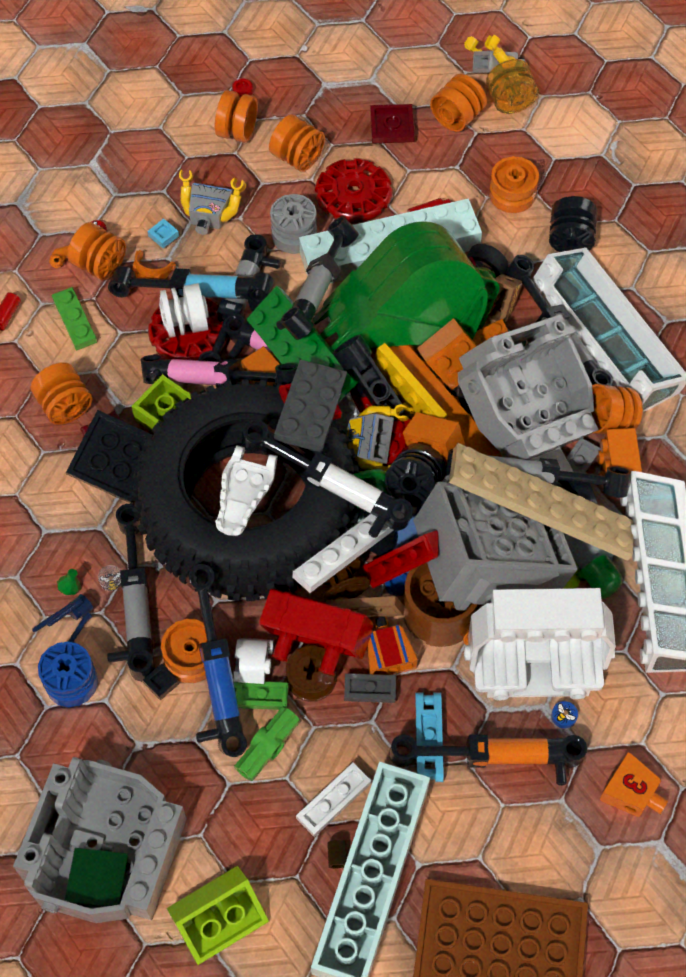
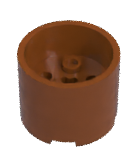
M427 563L410 570L407 574L404 591V621L408 630L425 641L426 644L435 647L452 646L463 641L464 636L469 632L471 615L479 610V605L471 603L466 610H456L454 602L439 601Z

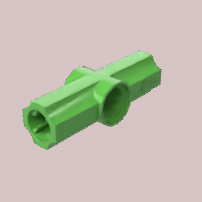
M282 706L269 724L258 730L251 740L250 747L234 766L241 776L253 781L268 761H272L278 756L284 747V741L300 723V719L295 713Z

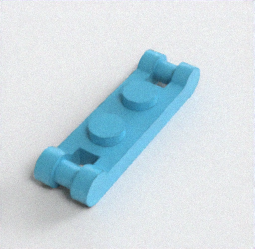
M415 692L417 746H443L441 692H433V695H423V692ZM424 705H433L434 710H424ZM417 756V773L430 777V780H435V782H443V756ZM425 762H435V769H425Z

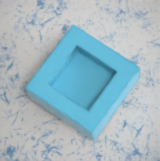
M162 219L147 231L148 236L162 248H165L179 237V231L165 219Z

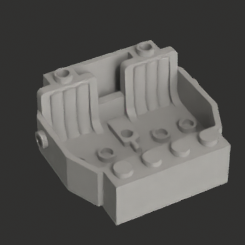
M562 314L491 337L459 357L463 370L458 372V383L478 429L500 451L502 457L530 460L598 431V427L591 414L594 412L592 383L571 339V336L577 331L574 325L566 326ZM527 340L528 344L523 347V344L520 342Z
M450 474L442 482H437L413 520L419 537L436 530L438 531V557L427 562L439 601L454 602L456 610H466L471 603L478 605L491 603L493 590L563 589L578 570L563 532L450 484Z
M73 757L69 767L53 763L13 867L24 880V886L33 898L47 912L54 914L60 912L93 923L129 919L130 914L152 921L187 820L183 806L166 802L165 796L142 775L112 767V764L107 761L97 760V762ZM58 813L59 817L57 819L56 825L54 826L53 824ZM133 839L140 840L137 846L130 845ZM96 840L97 845L95 847H88L90 841ZM75 848L128 853V864L131 867L126 872L120 905L99 908L81 906L64 901Z

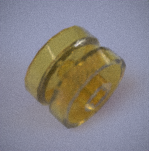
M512 59L504 61L495 66L486 78V85L494 105L502 113L513 114L520 112L532 105L538 97V86L528 63L523 60Z

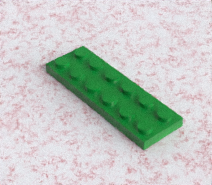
M276 286L246 319L281 364H299L301 359L343 370L333 355V350L314 327L305 337L296 340L286 328L282 330L277 328V321L281 320L282 316L294 304L281 287ZM347 370L339 402L358 383L349 370Z

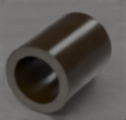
M332 840L327 842L328 867L332 869L344 868L347 860L346 841Z

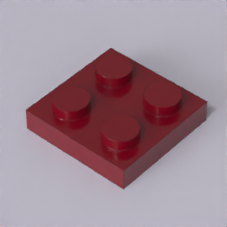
M412 104L370 105L372 144L414 142Z

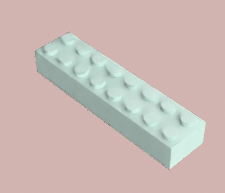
M469 198L353 225L359 235L347 247H340L334 261L341 268V272L337 280L330 283L343 281L352 270H357L391 232L413 222H433L443 226L451 232L464 252L470 251L472 246L481 244L482 231ZM328 231L299 237L300 255L305 271L310 261L328 252L334 241L333 236Z
M379 761L311 965L312 975L318 977H369L428 792L430 777Z

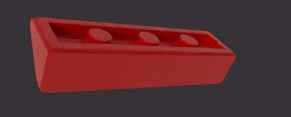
M438 531L424 534L363 565L372 589L437 558Z

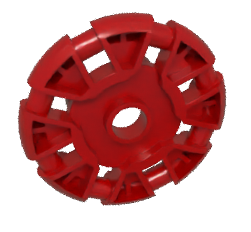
M353 158V160L348 161L342 159L326 167L325 172H321L315 185L316 200L320 208L326 214H332L334 219L345 216L350 223H354L355 220L365 222L382 213L381 210L388 207L393 189L390 187L391 180L383 168L380 166L376 167L374 162L361 158ZM356 186L359 189L357 191H351L348 188ZM361 208V211L353 212V209Z
M205 297L208 314L214 315L206 318L207 331L193 333L192 330H185V334L181 336L179 326H174L175 337L169 338L167 330L162 325L160 307H158L151 316L152 322L148 325V336L151 345L157 348L156 352L165 359L198 361L202 353L212 351L223 322H220L217 317L219 304ZM212 330H215V331H217L218 333H217V334L211 333V331H212ZM168 337L169 340L163 342V340ZM205 344L207 347L201 350L199 346Z

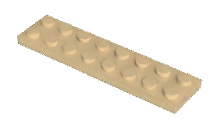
M457 443L453 449L449 478L450 484L627 561L633 555L632 519L460 443Z

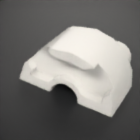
M239 638L237 640L234 682L264 684L265 675L271 672V659H268V655H272L274 652V640Z

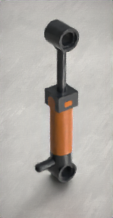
M402 734L395 737L392 741L389 756L392 763L398 767L409 766L417 756H467V768H486L487 764L555 765L556 784L563 786L567 784L566 767L573 768L581 763L587 753V744L583 738L577 735H570L566 738H488L486 734H469L466 746H417L413 737ZM406 747L410 753L408 755H401L397 752V748ZM572 747L576 749L578 755H570L566 748Z

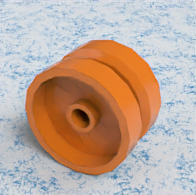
M224 91L216 111V135L226 139L233 135L236 141L247 143L252 136L258 112L257 98L248 94H244L240 98L237 92Z
M512 156L498 161L492 168L489 192L491 202L498 209L508 213H519L529 209L536 199L539 180L537 167L523 157Z
M197 619L177 621L167 628L162 637L161 652L165 666L183 683H197L206 679L204 663L201 662L198 646L200 643L207 642L204 622Z

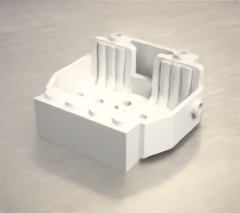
M600 588L493 590L491 603H486L471 615L468 645H464V659L469 661L470 671L474 673L475 690L477 692H487V698H493L494 700H506L509 697L570 696L571 699H583L589 696L590 691L601 690L604 685L603 670L608 668L611 658H615L616 645L613 614L606 604L602 602Z

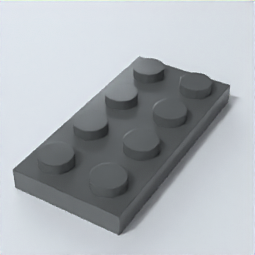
M300 359L273 440L322 453L346 380L347 371Z

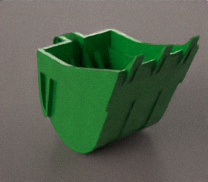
M413 222L391 232L357 270H352L324 301L322 309L312 321L316 325L329 316L331 322L320 336L326 339L337 332L339 338L330 347L333 351L345 341L361 334L370 349L378 348L384 343L388 347L422 345L453 318L473 340L477 330L482 329L499 292V284L490 271L474 267L455 237L446 228L433 222Z

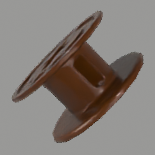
M359 558L353 560L322 584H331L332 586L324 596L325 602L326 600H335L337 597L353 599L369 587L370 580L368 578L354 577L353 575L361 566Z
M316 645L304 646L296 649L289 656L286 663L287 683L291 693L298 699L315 702L326 698L333 691L336 685V669L334 676L318 671L326 649ZM311 667H314L315 672H313L312 680H308Z

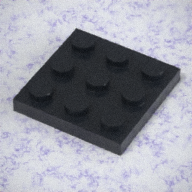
M97 410L66 471V475L132 504L133 485L136 484L134 483L133 474L135 467H141L138 464V455L140 450L146 451L144 443L147 436L153 435Z

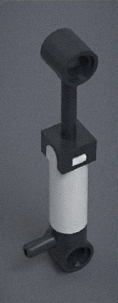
M252 419L244 425L242 444L247 450L258 452L264 447L306 469L303 481L317 489L321 486L376 516L377 518L368 532L371 537L377 538L385 523L389 528L396 531L406 528L413 514V507L407 500L396 499L332 464V459L318 451L311 461L269 438L268 428L261 420ZM252 432H256L261 437L258 439H253L249 436V434ZM400 511L405 517L401 519L396 518L393 512Z

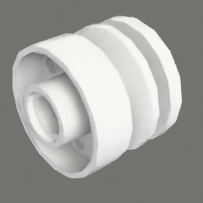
M198 283L184 286L183 297H179L176 289L171 288L173 299L169 300L166 290L160 291L159 307L163 326L167 330L169 338L175 337L174 326H179L181 336L185 334V324L190 325L193 333L208 330L206 318L209 317L206 299L204 295H201Z

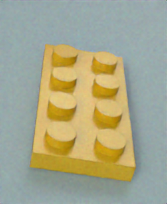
M384 343L378 347L373 361L401 403L409 409L404 410V414L413 418L415 413L419 412L445 419L447 416L445 411L387 344Z

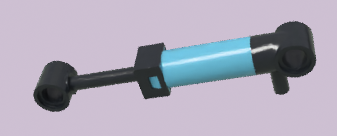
M118 266L108 284V290L114 296L122 298L128 296L130 290L134 287L167 288L170 290L175 288L178 296L183 297L184 286L198 283L201 295L211 298L248 299L250 310L253 312L272 291L274 280L270 275L262 272L254 274L253 277L191 274L190 269L175 268L170 280L136 278V274L132 269L126 266Z

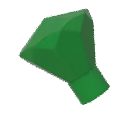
M75 569L68 570L67 575L60 577L57 581L58 590L65 595H75L81 590V583L77 579L78 572Z

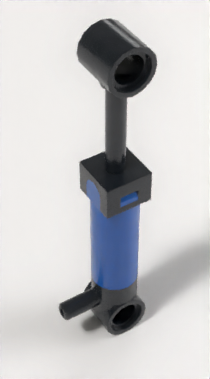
M198 564L187 572L186 582L192 590L198 591L207 642L200 643L198 646L201 662L204 663L216 728L197 732L196 739L199 743L218 739V748L224 755L238 757L245 752L247 740L243 734L228 657L230 652L227 638L217 640L208 589L213 584L214 572L208 565ZM196 571L205 573L206 582L203 585L195 582L194 574ZM231 736H235L238 740V746L233 751H229L226 747V741Z

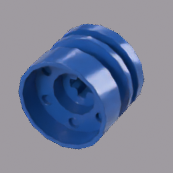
M69 641L60 642L49 647L41 655L38 663V676L53 702L64 707H75L87 702L93 696L98 685V678L91 657L85 648Z

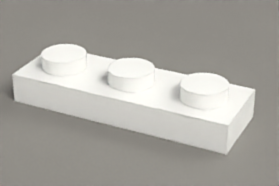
M352 763L296 815V819L315 837L371 784V780Z

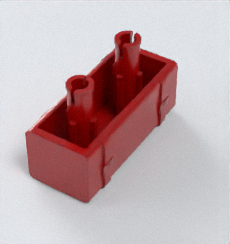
M270 589L259 620V625L268 633L279 636L271 656L272 658L287 662L294 640L316 645L326 649L318 671L331 676L335 674L340 654L363 659L374 623L367 615L354 612L352 609H343L275 589Z

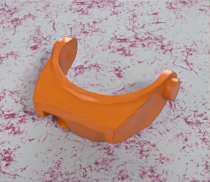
M139 250L135 253L132 270L136 274V278L166 279L175 270L176 264L171 261L167 266L159 269L144 267L140 264L143 251Z

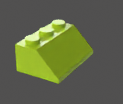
M238 866L167 908L197 965L269 922L248 879Z

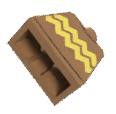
M501 274L495 278L499 284V292L494 301L496 306L490 311L486 321L491 323L503 319L504 323L507 321L515 308L522 285L521 280Z

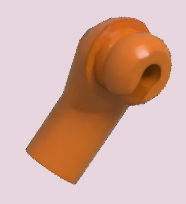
M69 245L54 249L49 259L52 267L59 268L64 264Z

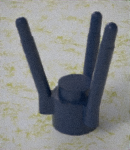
M80 594L67 606L32 628V631L36 632L46 625L50 627L69 614L75 620L82 619L69 639V642H74L86 622L92 618L89 612L93 609V605L85 596Z

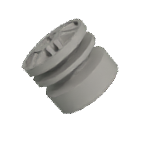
M298 194L284 195L278 198L271 207L270 221L273 243L285 253H300L299 237L317 233V212L315 205L309 198Z

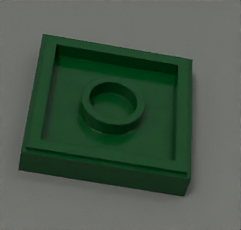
M75 848L64 901L81 906L99 908L120 905L129 859L128 853Z

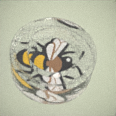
M108 565L99 571L98 581L103 589L114 591L121 587L120 568Z

